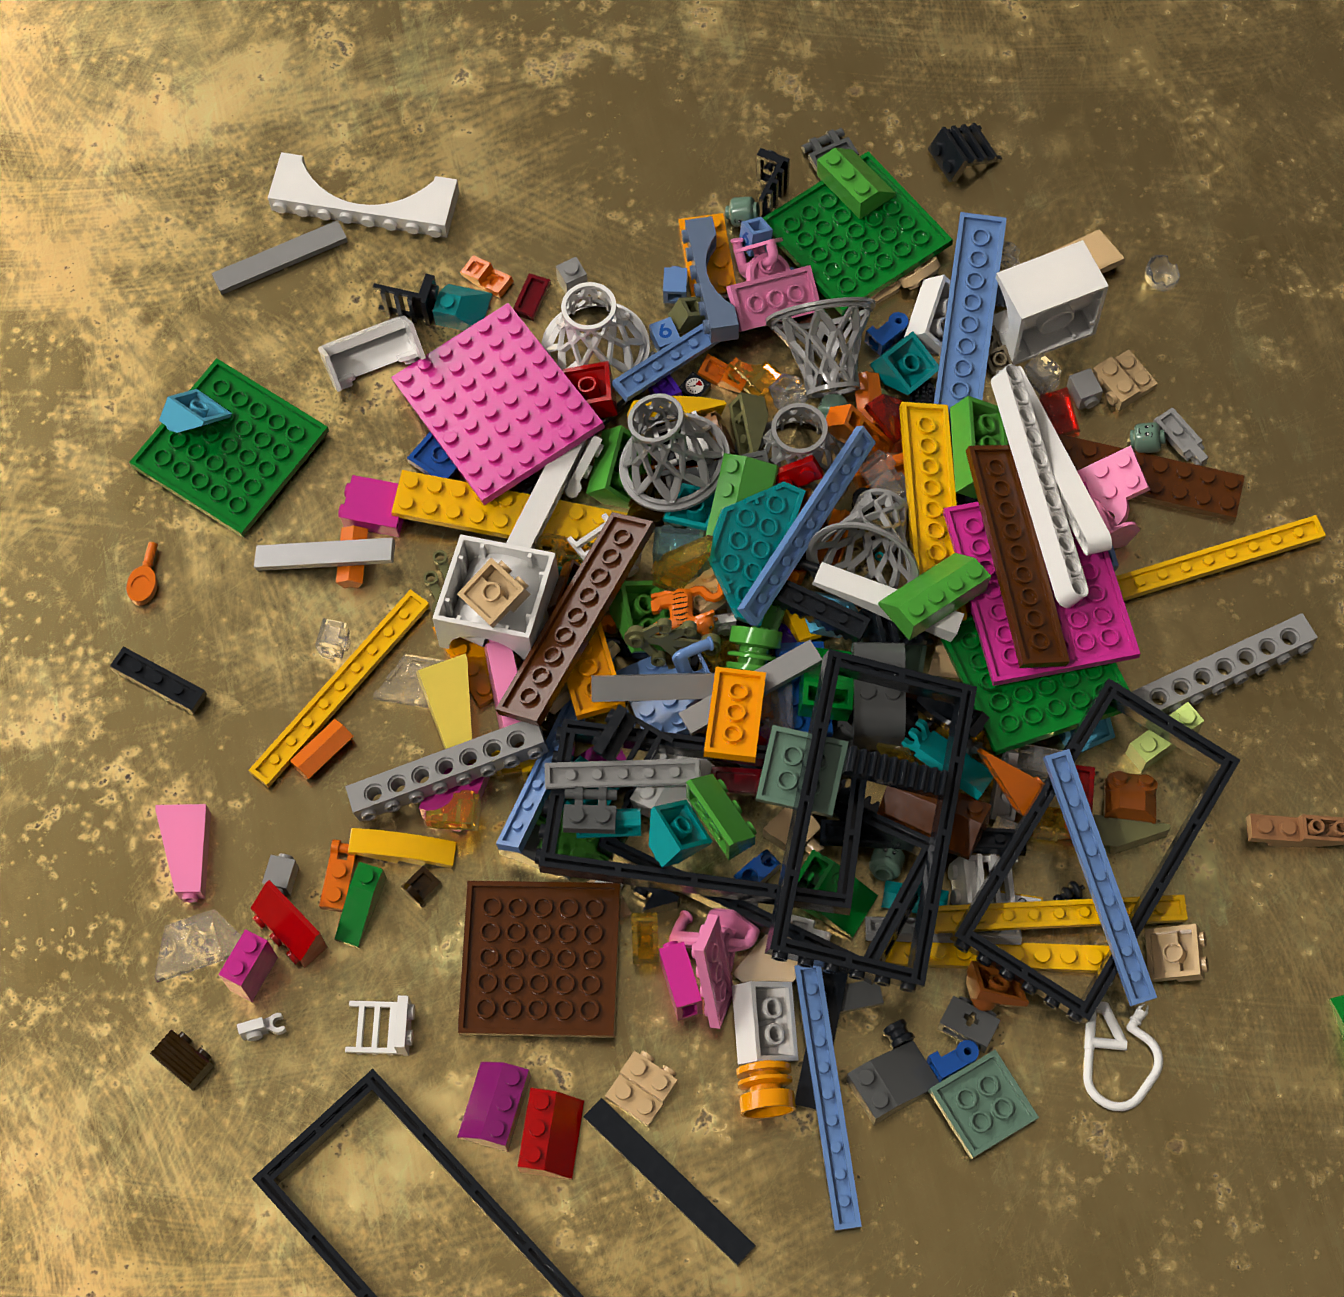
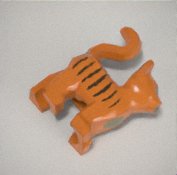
M718 583L716 593H712L705 586H693L689 589L678 588L675 591L651 594L652 601L650 602L653 615L660 614L665 609L669 610L670 618L668 619L672 621V630L681 626L683 622L690 620L697 624V633L704 636L713 632L718 618L713 617L715 610H709L694 616V597L700 595L706 601L715 603L721 601L725 595Z

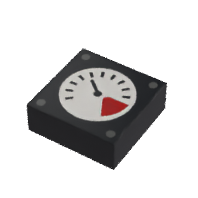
M692 372L679 388L684 396L704 397L711 389V384Z

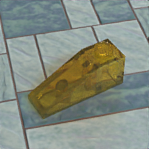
M706 535L664 553L659 561L656 560L652 566V585L666 591L685 588L710 557L713 536Z

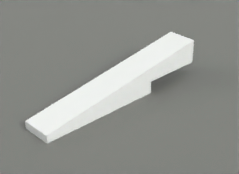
M824 562L820 564L812 585L891 620L878 605V602L898 589ZM955 610L925 631L951 642L957 635L964 613Z

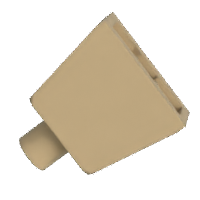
M784 808L763 828V837L783 851L786 848L793 809ZM812 814L804 851L810 854L814 849L822 854L825 847L816 840L820 836L821 826Z

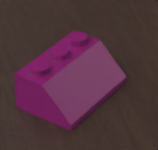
M481 1062L457 1138L508 1152L530 1083L531 1074L529 1069L504 1062Z

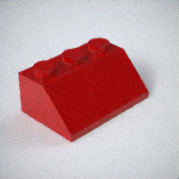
M609 361L561 369L599 418L618 415L616 392L612 386L613 377Z
M268 880L251 906V910L255 915L252 919L261 929L266 927L271 932L269 937L278 947L283 945L288 950L286 956L295 965L300 963L306 968L328 946L321 933Z
M530 1088L518 1161L520 1173L567 1180L573 1179L584 1100L558 1091Z

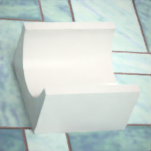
M1083 240L996 273V280L1003 293L1007 310L994 314L993 325L996 328L1002 345H1006L1013 365L1096 334L1109 285Z
M460 534L432 618L439 647L449 649L451 641L459 637H480L507 646L515 651L524 661L549 619L547 608L559 578L556 554ZM490 558L497 563L502 560L512 570L510 575L514 579L519 576L529 585L526 590L531 594L514 613L510 610L494 628L457 595Z

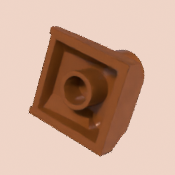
M1123 771L1110 773L1104 782V817L1156 824L1157 781L1147 774L1140 775Z
M971 960L967 970L966 986L975 1008L987 1011L993 1010L995 1006H1028L1029 1001L1024 990L1021 989L1022 985L1014 979L1012 981L1004 979L998 974L999 970L991 965L986 967L978 961Z

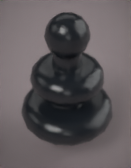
M1070 881L1068 888L1063 887L1061 889L1062 894L1054 895L1053 900L1082 899V890L1085 887L1084 885L1079 886L1075 881Z

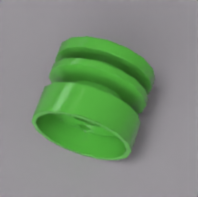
M731 625L729 642L740 645L739 650L727 652L729 656L738 657V661H726L725 667L755 671L767 664L768 661L771 662L777 657L769 655V650L781 649L783 633L767 629Z

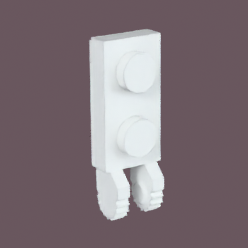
M595 434L591 436L565 488L566 496L571 497V499L579 495L578 492L582 489L580 484L582 477L587 479L593 467L589 465L594 456L598 458L604 447L601 444L602 438Z

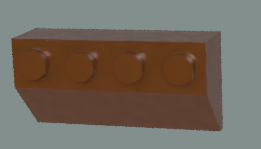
M887 786L877 814L931 837L937 799ZM959 792L948 852L966 860L970 859L989 824L991 804L979 799L976 800L969 795Z

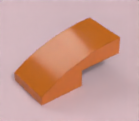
M474 255L460 271L461 275L467 280L499 298H502L514 282L512 276L494 269L490 262Z
M710 354L706 355L697 372V375L706 381L738 393L742 392L751 372L731 361L729 364H726Z

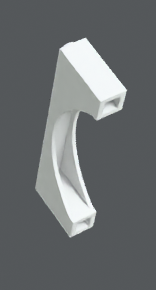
M281 152L269 191L268 201L271 210L278 213L286 212L297 214L301 217H318L322 220H338L346 224L356 223L366 227H381L390 231L401 230L407 231L410 234L420 233L435 238H447L459 195L457 179L435 176L434 181L428 186L404 199L378 205L356 204L337 198L320 187L306 170L302 155Z

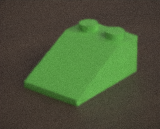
M662 580L624 581L609 607L610 615L623 639L625 632L631 626L639 625L646 628L653 625L660 618H669L667 609L662 610L660 614L653 615L651 609V594L664 591ZM652 644L657 650L666 652L661 646ZM627 645L631 653H646L641 648H633Z

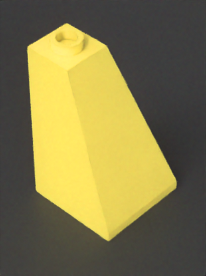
M466 653L418 670L416 675L444 748L447 749L472 740Z

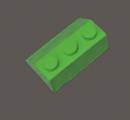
M833 148L817 159V176L859 219H862L896 196V193L852 149Z
M622 425L602 431L601 444L604 447L598 458L595 457L586 494L602 504L629 509L628 504L631 497L622 485L619 463L622 451L632 435L630 430ZM648 453V461L651 465V455ZM643 462L639 466L640 475L647 473ZM632 466L628 467V473L632 481Z
M713 774L688 780L686 782V798L728 860L755 845V835L757 832L750 821H744L740 815L742 810L736 800L731 801L726 794L728 789L721 779L717 780Z

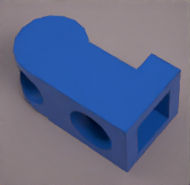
M901 312L891 314L888 322L879 329L871 326L866 331L864 342L881 356L904 338L909 323L908 317Z
M767 849L757 857H754L733 878L765 883L777 873L782 864Z
M964 1040L958 1044L955 1050L941 1057L939 1052L936 1051L929 1055L926 1061L939 1082L975 1062L979 1055V1049L973 1041Z

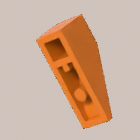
M852 404L830 407L826 421L828 432L833 437L845 444L856 426H864L876 442L868 456L876 460L889 457L894 442Z
M979 748L977 750L979 756L1015 811L1024 816L1043 782L1039 777L1036 776L1034 778L1021 769Z

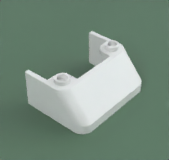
M406 316L392 318L318 347L323 363L337 392L352 386V381L356 379L355 377L396 361L405 362V365L416 362L418 357L421 360L426 358L414 324Z

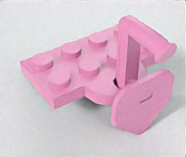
M733 238L730 240L733 245L739 273L746 278V282L726 287L730 303L735 307L739 332L765 326V319L777 311L804 303L819 301L811 265L790 270L787 261L781 255H778L776 243L782 242V238L770 239L743 247V238ZM753 250L754 257L747 263L745 252ZM814 311L801 313V314L794 315V316H791V317H792V318H796V317H799V316H803V315H807V314L814 313Z
M1131 446L1077 471L1082 482H1086L1090 496L1109 530L1114 549L1126 546L1140 531L1139 526L1135 522H1125L1130 510L1128 500L1150 490L1134 449Z
M715 908L709 911L705 924L701 925L699 933L685 932L687 924L693 921V917L688 911L682 910L671 931L669 942H684L686 948H692V957L695 958L697 965L696 976L700 979L701 983L700 995L704 997L705 1002L704 1014L708 1017L710 1028L720 1029L733 998L731 971L735 952L751 948L757 941L760 930L735 910Z

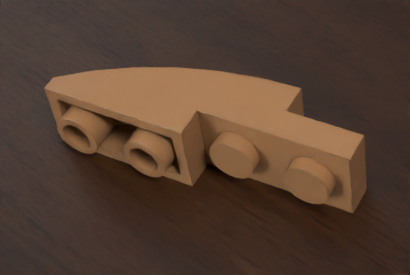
M1249 814L1246 817L1248 841L1265 842L1268 846L1274 847L1344 845V818L1305 814L1299 817Z

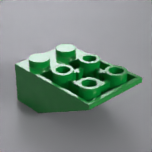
M816 648L822 659L826 652L829 650L825 648ZM835 650V651H839V652L851 654L850 651ZM822 664L800 675L798 716H812ZM838 675L830 720L848 721L853 711L854 681L852 678Z
M813 849L800 869L797 887L837 892L840 865ZM855 878L850 915L807 909L802 910L853 939L878 895Z

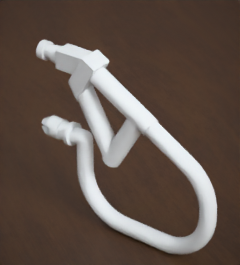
M1101 1001L1090 1021L1085 1023L1084 1085L1090 1097L1108 1110L1127 1111L1139 1105L1161 1074L1163 1054L1159 1044L1152 1036L1137 1027L1141 1026L1142 1020L1147 1016L1148 1005L1145 1012L1142 1010L1145 1004L1137 1007L1133 1016H1130L1126 1029L1150 1047L1154 1055V1065L1137 1093L1131 1099L1124 1102L1108 1100L1096 1090L1093 1083L1095 1048L1127 1051V1039L1109 1003ZM1097 1013L1103 1015L1115 1039L1095 1037Z

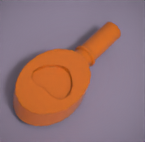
M155 542L148 543L144 561L142 562L143 565L134 569L127 581V594L132 603L138 606L150 602L157 591L158 580L152 570L158 544Z

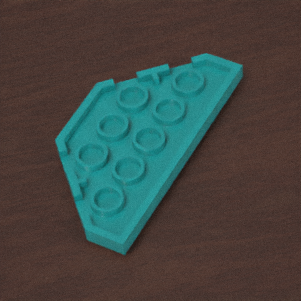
M783 481L721 509L706 557L735 619L748 623L737 608L797 518L806 490ZM762 618L761 621L759 622L758 626H755V627H760V626H761L762 621H763V618Z

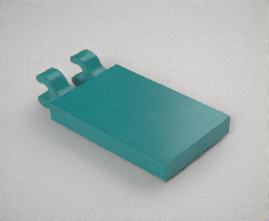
M919 719L915 725L920 727L922 732L916 728H911L908 734L914 741H910L905 737L901 744L905 748L914 751V756L930 768L937 767L938 770L942 771L948 740L934 730L931 733L927 722ZM966 753L960 789L978 800L992 781L993 776L987 767Z

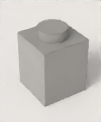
M577 257L556 266L557 281L565 294L572 287L588 282L587 273Z
M1091 368L1070 375L1066 388L1078 410L1093 408L1100 402L1103 390Z
M282 853L279 856L270 855L262 881L263 886L270 880L284 895L291 896L299 866L294 858Z

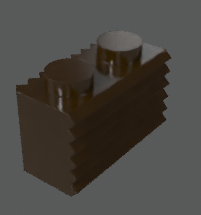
M170 1030L150 1054L193 1091L214 1067L209 1061L212 1057L201 1047L198 1050L194 1049L190 1045L192 1040L182 1031L177 1034Z

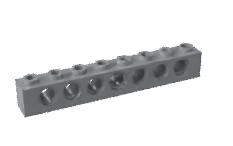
M1301 613L1131 692L1164 713L1171 714L1187 702L1197 705L1212 693L1218 695L1224 692L1227 686L1231 684L1240 685L1255 673L1257 675L1264 674L1271 668L1270 666L1277 663L1283 665L1289 662L1292 656L1296 654L1305 655L1313 650V645L1318 637L1304 614ZM1282 639L1290 640L1293 645L1285 644ZM1261 649L1269 650L1271 655L1264 654ZM1239 659H1246L1250 664H1242ZM1218 669L1226 670L1228 675L1219 673ZM1196 679H1203L1207 684L1201 685ZM1174 689H1181L1184 691L1185 694L1179 695L1174 691ZM1152 699H1160L1163 705L1155 704Z
M520 721L345 787L353 814L359 822L375 819L377 815L385 812H395L404 805L419 803L426 797L434 794H443L448 789L458 785H468L474 779L492 776L501 769L514 768L520 762L528 759H538L543 754L549 752L541 726ZM524 742L521 747L514 748L517 743ZM500 751L497 756L491 757L493 752ZM477 759L473 765H467L469 761ZM453 768L450 773L444 774L447 769ZM424 777H429L426 782L420 783ZM400 786H405L402 791L396 792ZM381 794L378 800L372 801L376 795Z

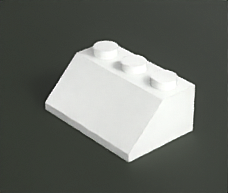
M945 275L923 280L904 336L906 337L913 331L928 352L938 356L941 355L951 280Z
M657 753L653 760L689 759L693 757ZM700 759L701 776L711 774V767L714 765L707 759ZM686 785L637 787L630 800L634 808H641V814L650 818L651 809L654 806L686 800Z
M749 981L732 985L738 1065H746L764 1060L799 1061L792 982Z

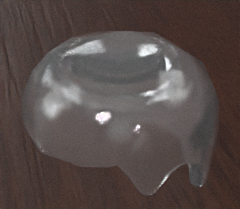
M1155 255L1150 258L1144 273L1148 285L1162 292L1170 291L1176 287L1180 279L1178 265L1171 264L1166 255Z

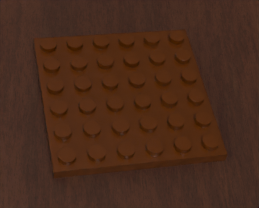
M467 881L458 1034L615 1038L621 884L596 882Z

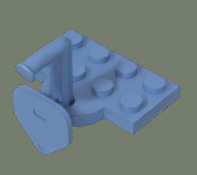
M708 636L707 639L700 640L676 651L672 656L675 666L673 669H668L666 663L661 667L652 665L650 656L616 671V674L710 673L701 652L714 650L713 639L711 636ZM697 654L702 669L693 671L688 658ZM702 699L629 701L637 718L662 732L687 735L689 731L681 720L679 713Z

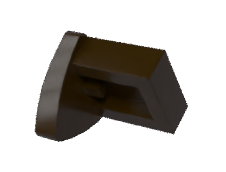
M423 865L400 888L414 904L422 908L425 905V901L442 886V883Z

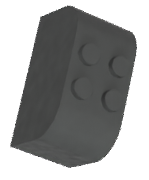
M853 643L852 655L905 668V643ZM853 679L852 746H857L858 749L902 751L903 745L901 742L905 738L906 692Z

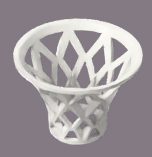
M595 282L580 283L572 287L565 294L561 304L562 312L550 322L541 342V345L550 356L551 352L558 351L557 364L560 369H566V352L570 348L573 350L576 361L567 368L588 365L594 353L601 362L609 361L610 365L623 373L646 360L650 353L648 332L640 318L628 308L617 304L610 289ZM597 306L607 307V311L610 312L603 321L594 325L578 324L568 316L571 313L574 315L577 310ZM624 326H627L635 338L628 337ZM617 327H619L623 340L616 337ZM566 331L568 342L564 344V336ZM559 333L558 343L554 344L556 337ZM602 337L608 340L607 357L598 348ZM580 339L588 348L582 359L577 346V342ZM614 344L623 348L624 363L613 358ZM630 345L640 346L639 354L634 364Z

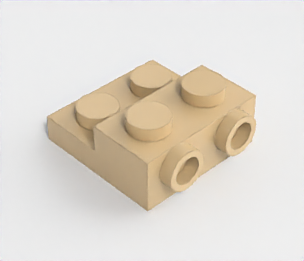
M1129 349L1115 358L1109 357L1092 369L1107 401L1112 406L1114 405L1118 411L1154 390L1158 385L1156 380Z
M490 558L457 595L494 628L510 610L514 613L531 594L526 590L529 585L519 576L514 579L510 575L512 570L502 560L497 563Z
M1197 924L1145 929L1147 967L1152 982L1168 980L1184 982L1205 979L1204 972H1209V963L1207 956L1203 957L1202 947L1207 946L1205 932L1201 931Z
M634 1050L620 1070V1075L606 1093L605 1098L649 1128L677 1087L678 1079L675 1078L676 1072L668 1066L663 1065L660 1068L653 1063L655 1059L647 1052L641 1051L639 1054Z

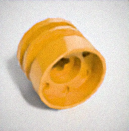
M764 1060L749 1063L736 1069L737 1078L740 1079L738 1089L750 1091L739 1096L741 1116L745 1118H771L790 1114L796 1110L794 1091L783 1088L793 1082L792 1076L788 1075L791 1073V1063Z

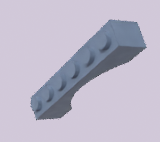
M709 216L685 220V230H681L683 244L687 243L688 246L685 248L687 262L691 261L692 263L690 266L691 279L696 280L694 284L696 298L700 297L701 302H698L700 316L704 315L705 320H703L704 334H709L711 343L738 339L739 323L735 307L715 290L707 274L708 262L716 250V230L713 218Z

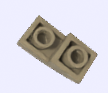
M994 325L992 326L987 369L991 375L996 374L998 370H1002L1008 364H1013L1006 345H1002Z

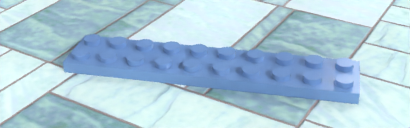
M960 212L934 404L948 405L951 437L950 407L967 396L979 400L983 399L998 287L996 273L1000 272L1007 220L1005 217Z

